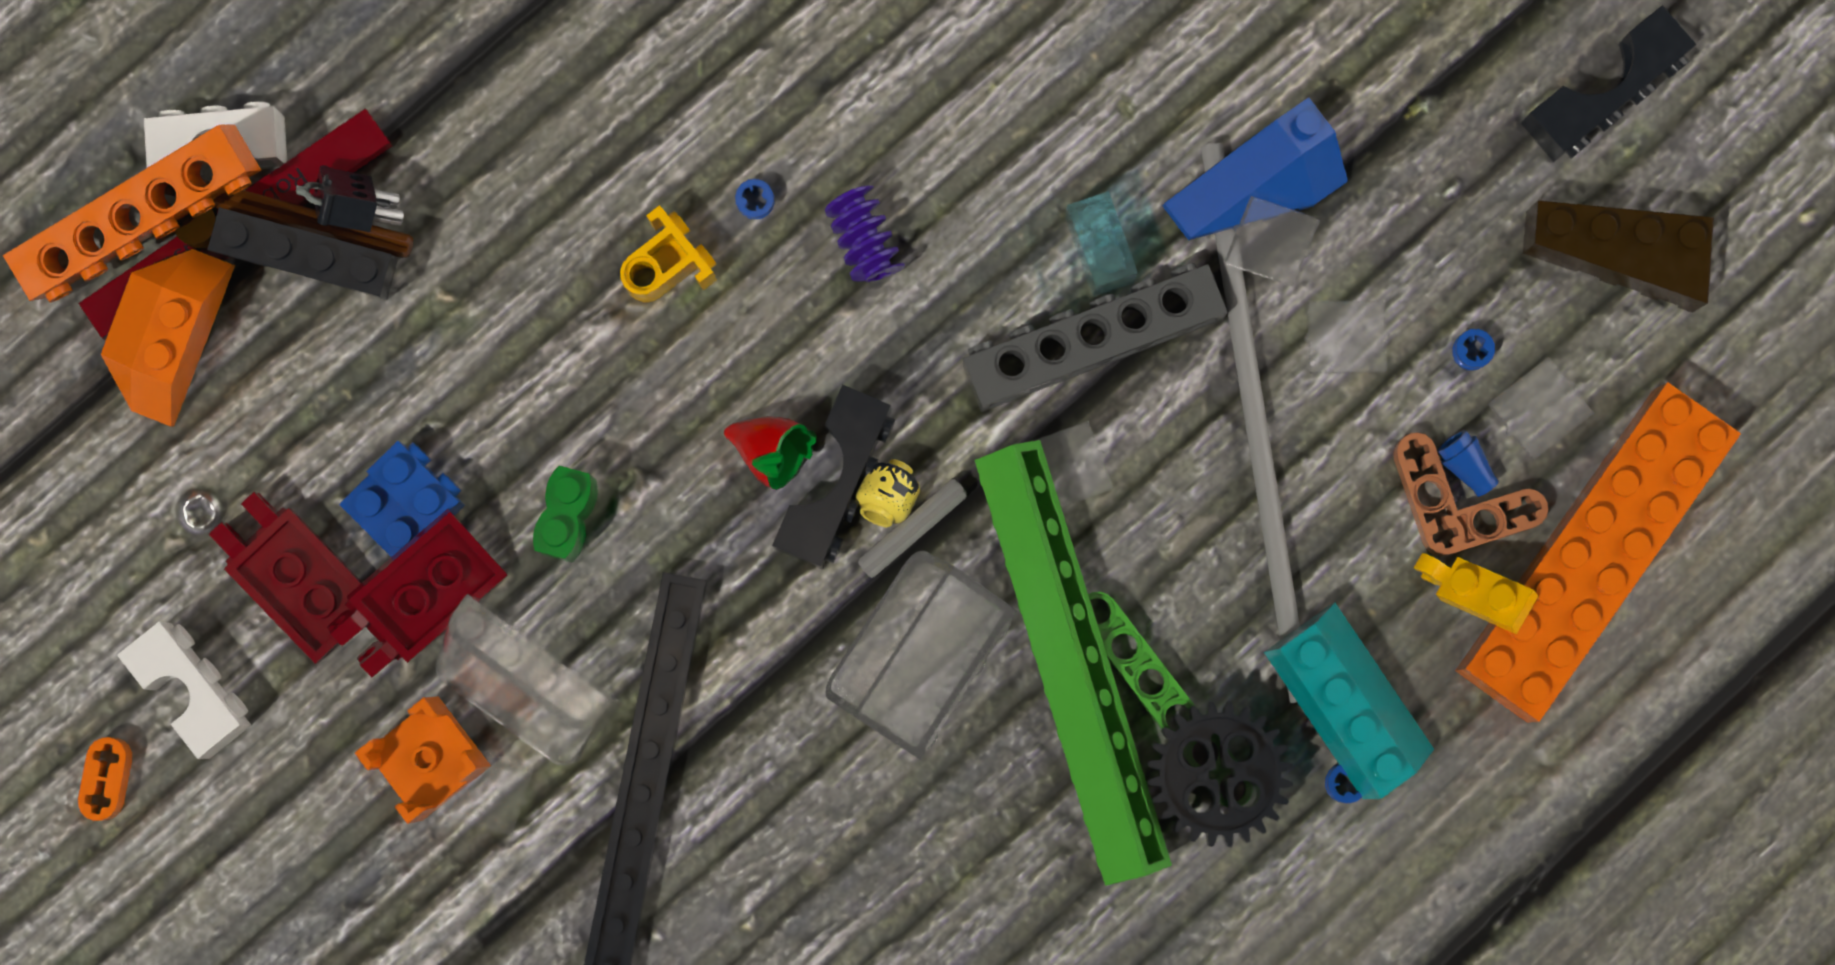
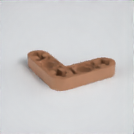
M1410 433L1400 439L1395 445L1393 452L1394 461L1423 545L1433 555L1448 556L1520 533L1542 524L1547 517L1549 510L1548 502L1540 492L1533 489L1519 490L1457 510L1441 460L1432 439L1422 433ZM1409 442H1413L1416 448L1423 447L1426 454L1420 457L1422 470L1424 471L1431 466L1434 474L1423 475L1412 481L1410 474H1415L1419 470L1414 459L1406 460L1404 452L1410 449ZM1422 483H1433L1439 488L1441 498L1436 506H1424L1419 501L1417 491ZM1521 498H1524L1527 504L1534 503L1536 505L1537 511L1531 513L1532 521H1528L1526 515H1521L1509 519L1508 522L1512 529H1507L1506 515L1499 506L1500 503H1504L1505 512L1521 506ZM1446 508L1448 516H1442L1439 519L1444 530L1452 529L1454 537L1448 540L1449 548H1445L1442 542H1434L1432 535L1438 532V525L1435 519L1427 523L1424 515H1432ZM1485 510L1494 515L1497 525L1492 534L1483 535L1476 531L1473 519L1477 512Z

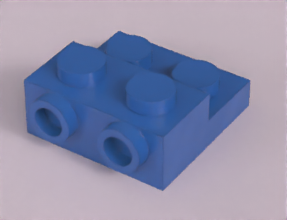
M397 441L366 471L369 475L339 504L390 557L396 554L446 509H449L455 516L465 506L457 497L462 490L445 473L437 477L426 466L431 459L414 442L407 447L405 444Z

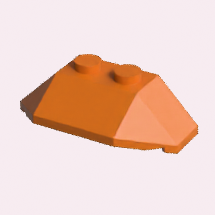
M191 249L131 273L101 352L104 362L131 411L168 426H175L235 268L234 264Z

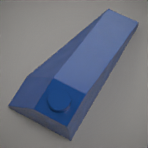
M1308 97L1165 202L1163 208L1189 241L1236 228L1239 224L1261 218L1266 220L1276 217L1280 213L1298 208L1302 210L1313 207L1348 181L1336 132Z

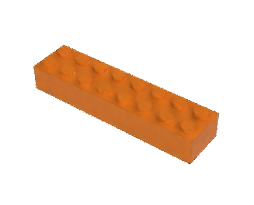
M1669 382L1653 389L1517 583L1534 589L1539 596L1518 633L1514 634L1492 623H1488L1455 671L1525 722H1540L1741 433Z

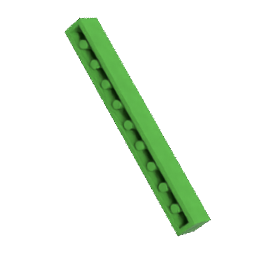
M1041 441L1013 444L976 459L975 463L980 483L984 489L992 515L993 526L1000 541L1005 565L1011 577L1018 600V607L1023 616L1031 642V650L1038 665L1044 685V692L1050 704L1057 727V734L1065 753L1070 777L1077 792L1083 812V819L1089 831L1096 854L1097 865L1101 871L1104 884L1107 886L1144 877L1170 867L1172 863Z

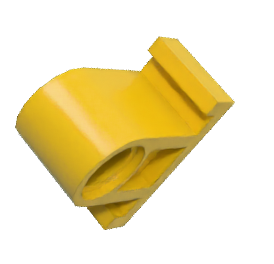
M660 205L646 216L656 231L662 226L664 229L628 256L620 270V277L624 287L635 300L641 302H653L661 298L696 269L699 270V273L695 275V278L703 290L717 281L712 271V268L717 265L715 260L702 244L694 248L685 237L690 230L675 211L668 215ZM643 268L653 269L655 271V278L650 285L639 287L634 284V276L639 270Z

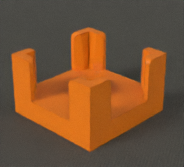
M439 696L423 697L407 710L412 715L383 738L371 739L355 752V755L367 770H380L404 802L397 804L395 808L407 824L426 819L491 767L490 763Z

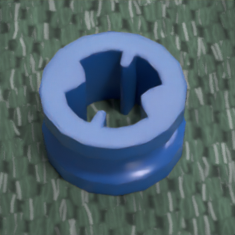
M749 179L743 182L736 191V205L740 213L746 218L753 220L762 219L773 210L775 204L774 194L770 186L764 181ZM758 188L763 190L762 198L766 201V204L762 209H759L758 205H756V211L748 210V201L744 198V195L749 190L754 194V189Z
M1470 329L1464 332L1454 341L1452 347V356L1455 363L1468 371L1483 368L1493 359L1495 353V343L1492 337L1480 329ZM1465 340H1467L1468 344L1474 340L1481 343L1479 351L1484 354L1481 360L1479 356L1472 360L1466 357L1468 349L1463 345Z
M1341 765L1333 766L1325 777V788L1329 796L1341 803H1353L1361 799L1363 796L1357 790L1354 793L1344 791L1341 795L1337 792L1335 787L1340 784L1335 783L1336 776L1338 774L1347 776Z

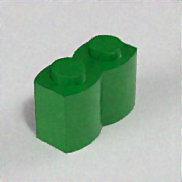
M560 465L554 470L549 478L545 492L547 508L538 518L534 528L533 546L536 552L571 563L576 560L585 542L586 527L584 521L593 511L597 500L598 485L593 476L589 473Z

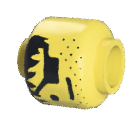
M895 459L889 460L888 463H876L862 480L856 492V499L861 507L860 514L871 523L881 527H890L892 524L904 522L920 493L919 482L912 475V468L906 463Z

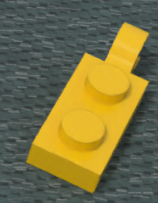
M1422 553L1413 567L1422 573V579L1440 586L1436 595L1441 601L1514 634L1518 633L1539 597L1534 589L1460 557H1457L1450 568L1438 559Z

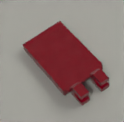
M253 492L241 505L262 525L258 531L245 542L228 523L224 524L221 522L208 535L230 556L225 561L228 565L224 570L315 664H318L339 644L330 635V630L327 626L340 614L348 610L345 606V603L348 601L347 595L358 587L362 581L292 508L285 509L282 507L277 512L261 493Z
M446 509L347 595L348 601L345 603L348 610L340 614L327 628L330 630V635L341 646L345 645L364 627L377 638L378 641L373 642L357 657V660L360 662L359 665L372 678L394 658L397 661L403 658L408 663L508 575L453 513Z

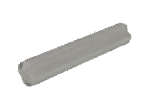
M955 479L950 480L910 514L904 522L900 523L859 559V566L871 578L875 577L960 504L967 496L965 489Z

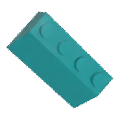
M1332 603L1264 651V654L1328 749L1346 772L1355 789L1363 796V800L1382 799L1416 774L1433 752V746L1336 603Z

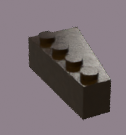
M1538 200L1526 211L1523 254L1574 272H1584L1600 278L1599 281L1614 286L1618 284L1641 292L1640 295L1654 300L1661 299L1678 305V308L1693 313L1708 304L1714 217Z

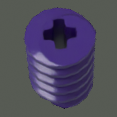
M870 185L854 188L839 195L824 209L827 217L836 218L831 224L833 233L843 234L837 243L840 249L849 250L843 257L845 264L856 266L850 272L851 279L856 282L866 281L867 283L884 279L905 268L904 263H890L889 259L897 254L899 249L898 247L884 248L883 243L891 238L893 234L891 231L878 232L877 227L886 221L885 215H871V211L880 205L879 199L865 200L864 196L874 188V186Z

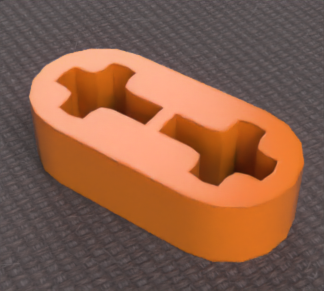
M100 738L94 741L87 751L78 796V807L81 813L90 820H110L116 817L123 808L132 765V750L120 738ZM111 745H113L112 752L119 754L118 763H110L107 776H105L107 762L100 760V754L102 751H109ZM106 782L104 797L110 798L111 803L109 807H102L99 813V807L97 804L92 803L93 795L101 794L103 784Z

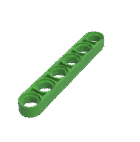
M1103 592L1088 594L1090 601L1093 599L1102 600L1110 609L1108 620L1105 623L1097 624L1109 662L1160 729L1165 727L1175 732L1176 730L1169 727L1166 722L1165 715L1170 706L1179 704L1189 711V707L1194 706L1193 702L1115 600ZM1126 634L1135 640L1137 649L1132 658L1122 660L1113 654L1111 644L1116 636ZM1147 669L1158 671L1163 678V687L1155 695L1145 694L1139 687V676ZM1213 734L1211 742L1217 748L1216 769L1209 771L1208 776L1210 780L1218 781L1219 804L1228 808L1227 800L1220 793V784L1225 777L1231 775L1229 768L1225 769L1221 766L1219 736ZM1195 741L1189 742L1183 749V758L1191 767L1200 766L1193 758L1192 750L1197 743ZM1227 749L1229 756L1237 761L1229 749ZM1242 781L1244 793L1240 799L1236 800L1240 806L1245 805L1251 799L1253 793V785L1248 781Z

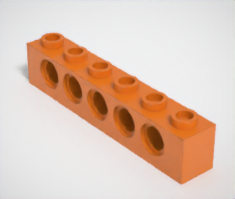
M235 124L217 125L4 254L3 257L29 301L46 298L49 303L58 301L73 292L70 285L83 278L87 282L107 272L109 269L106 263L114 258L119 257L120 260H125L142 251L144 247L141 242L154 235L156 239H160L176 231L180 227L177 220L188 214H191L192 218L206 213L216 206L213 199L227 192L228 196H231L246 189L252 184L249 178L260 172L261 168ZM205 162L210 165L213 172L212 180L208 185L202 180L200 175L201 166ZM168 184L176 191V201L173 206L167 203L164 196L165 188ZM132 206L136 207L140 214V222L137 227L133 226L129 220V211ZM96 228H99L104 235V244L101 249L95 244L93 238ZM61 249L68 256V266L66 269H63L58 261Z

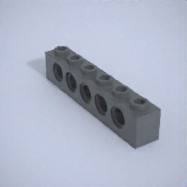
M1195 263L1186 264L1170 272L1172 278L1156 284L1154 278L1142 281L1130 287L1132 293L1124 297L1115 299L1114 294H1109L1090 303V310L1075 315L1073 309L1067 310L1049 318L1051 324L1043 328L1034 330L1033 325H1028L1009 333L1010 340L994 346L992 341H986L968 349L970 356L963 358V367L981 413L1222 321L1228 312L1209 265L1196 268ZM1168 294L1178 295L1184 301L1185 310L1177 314L1168 312L1163 307L1162 298ZM1127 310H1137L1143 315L1145 325L1139 329H1130L1123 324L1121 314ZM1088 325L1098 326L1104 333L1103 342L1097 345L1086 343L1081 337V329ZM1049 340L1056 341L1062 345L1064 355L1055 361L1047 360L1040 353V346ZM1015 356L1022 361L1024 369L1019 375L1007 376L1000 370L999 362L1004 357Z

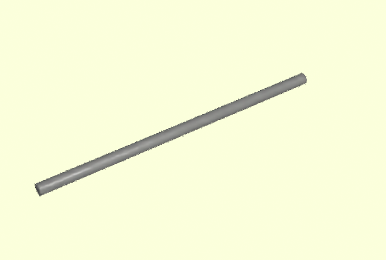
M1211 143L1201 147L1205 172L1224 159L1222 143ZM1236 228L1215 233L1276 620L1281 640L1300 627L1237 232ZM1288 689L1290 703H1296L1297 701Z

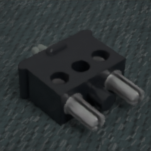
M321 165L316 182H308L305 186H296V194L306 197L310 203L315 205L317 223L321 225L328 224L370 233L373 220L401 225L404 219L403 211L396 210L400 202L399 194L375 190L372 176ZM311 188L314 189L313 196L309 192Z

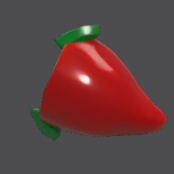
M764 416L732 423L723 432L725 438L737 448L756 479L763 485L775 490L783 488L795 477L805 458L810 460L814 452L813 445L816 443L817 438L815 432L808 430L804 425L789 418Z

